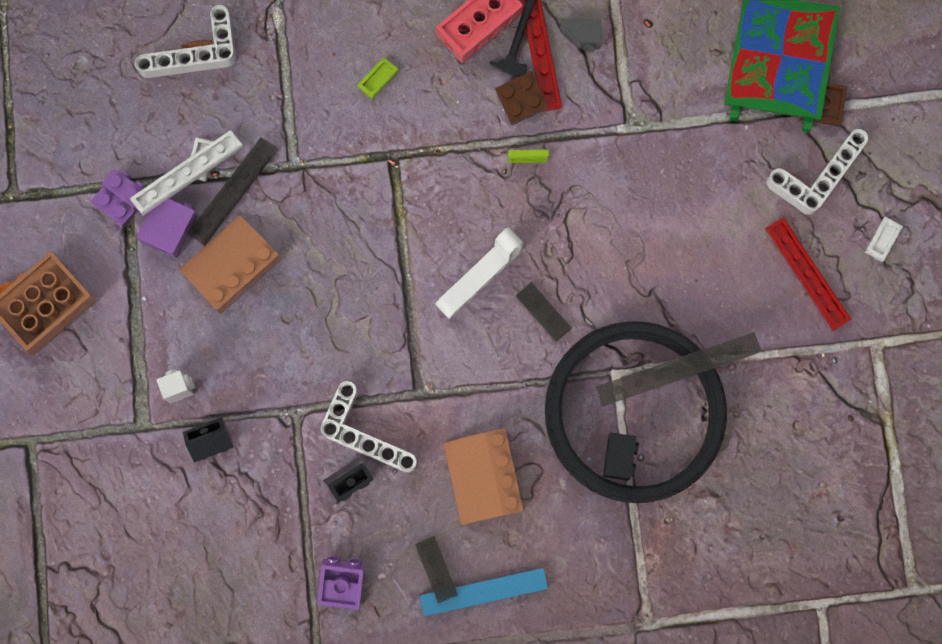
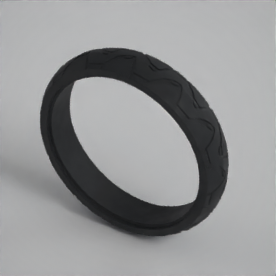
M638 321L621 322L601 327L587 334L564 354L557 364L547 388L545 423L548 437L556 456L570 475L589 490L615 501L649 503L672 497L684 491L709 469L720 450L725 436L727 403L719 374L708 356L694 342L681 333L659 324ZM628 339L646 340L671 349L693 368L706 393L709 419L707 433L700 451L681 473L659 484L629 486L610 481L598 475L577 456L564 430L562 398L570 374L589 353L615 341Z

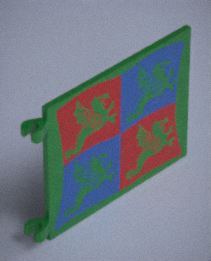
M743 0L724 105L732 106L731 121L738 120L741 107L803 117L802 132L810 133L813 119L821 120L840 11L839 6L800 0Z

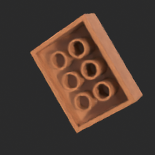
M239 215L179 270L221 315L272 269L281 258L266 240Z
M50 251L0 294V322L28 353L35 355L97 300L58 257Z
M505 428L444 443L461 525L523 512Z

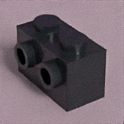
M223 417L183 432L185 445L194 463L234 448L231 434Z
M613 432L608 435L603 477L629 481L631 476H635L636 463H633L634 455L638 454L639 442H636V436Z
M357 458L323 481L332 496L339 503L351 497L357 490L367 487L374 479L364 462Z

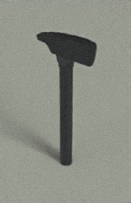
M526 0L507 57L499 62H489L495 68L517 77L527 73V64L517 63L516 55L535 0Z

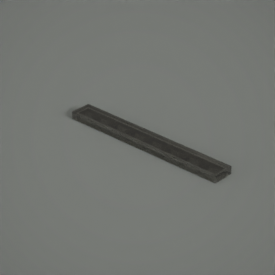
M755 332L598 385L595 388L601 405L604 407L761 353L762 351Z

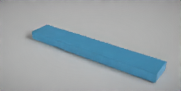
M541 568L419 596L423 615L429 616L548 589L544 569Z

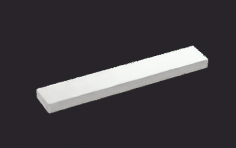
M231 130L132 196L130 198L131 202L141 215L144 216L241 150L243 144Z

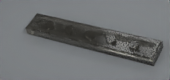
M260 137L187 234L205 246L278 151L277 147Z

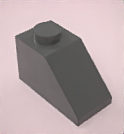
M561 19L560 30L579 49L591 52L600 48L601 19Z

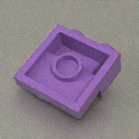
M114 168L102 183L103 187L90 202L124 228L138 211L130 198L143 190L145 186L139 181L133 183L129 180L131 176L123 169L118 171Z
M328 556L327 559H323L317 605L359 610L365 564H361L359 559H349L348 562L340 561V558L337 556Z

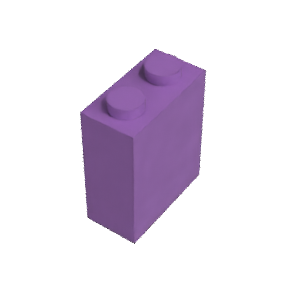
M172 196L148 212L136 238L150 247L177 258L198 214L194 210V206L183 202V204L175 202L176 198Z

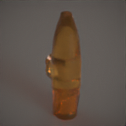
M212 40L189 42L181 45V49L206 46L211 44Z

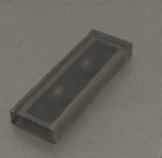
M532 282L516 295L517 299L555 342L572 329Z
M435 536L416 543L415 546L438 604L457 597L458 594Z

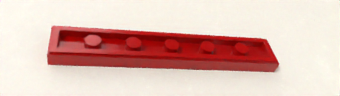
M520 0L524 9L526 0ZM535 0L525 29L535 79L548 106V109L542 112L562 109L542 3L541 0Z
M784 217L766 227L765 230L831 329L834 331L852 320Z

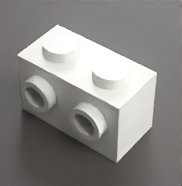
M170 370L165 373L164 377L156 379L163 399L169 403H174L194 395L192 389L195 388L192 377H189L188 374L183 373L181 370Z

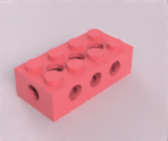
M467 0L436 26V36L463 64L522 15L523 5L519 0ZM476 19H482L483 21L477 22ZM466 31L468 34L463 35L460 32Z

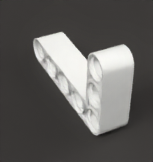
M217 5L211 10L214 45L139 55L135 60V67L140 75L144 78H152L232 66L236 61L232 21L228 9L223 5ZM220 14L226 15L222 20L216 19ZM223 33L228 34V36L225 39L219 38V36ZM225 52L231 53L228 58H222L221 56ZM204 55H210L207 61L201 60ZM184 58H190L188 63H181ZM164 61H170L168 66H161ZM150 63L147 69H141L142 65Z
M862 129L854 130L840 146L811 188L787 171L779 168L773 170L766 180L768 188L804 214L811 215L815 213L866 145L868 135ZM853 137L859 138L861 144H856L853 141ZM841 153L848 154L849 160H845ZM830 168L836 169L838 175H832L830 173ZM773 176L780 177L782 183H775ZM818 184H823L826 187V192L821 191L818 188ZM790 188H795L798 191V195H792ZM812 200L815 207H809L806 201Z
M507 227L495 239L494 248L455 283L435 305L449 319L454 317L520 254L523 241Z
M342 382L322 422L321 433L328 440L402 472L410 473L414 471L417 466V460L413 454L345 425L358 392L352 382ZM345 387H352L353 394L351 396L345 397L342 395ZM339 405L345 407L343 415L336 416L334 414L335 407ZM331 424L335 425L336 432L333 435H327L325 432L326 427ZM347 433L355 434L356 438L353 443L345 442L344 437ZM367 441L375 443V448L371 452H367L363 448L364 443ZM386 449L394 451V457L391 460H385L382 456ZM406 457L413 460V465L410 468H404L401 464L402 460Z

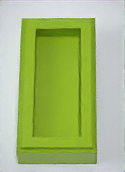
M383 57L360 81L357 87L373 100L396 76L399 69Z
M508 150L507 160L508 163H546L549 159V150Z

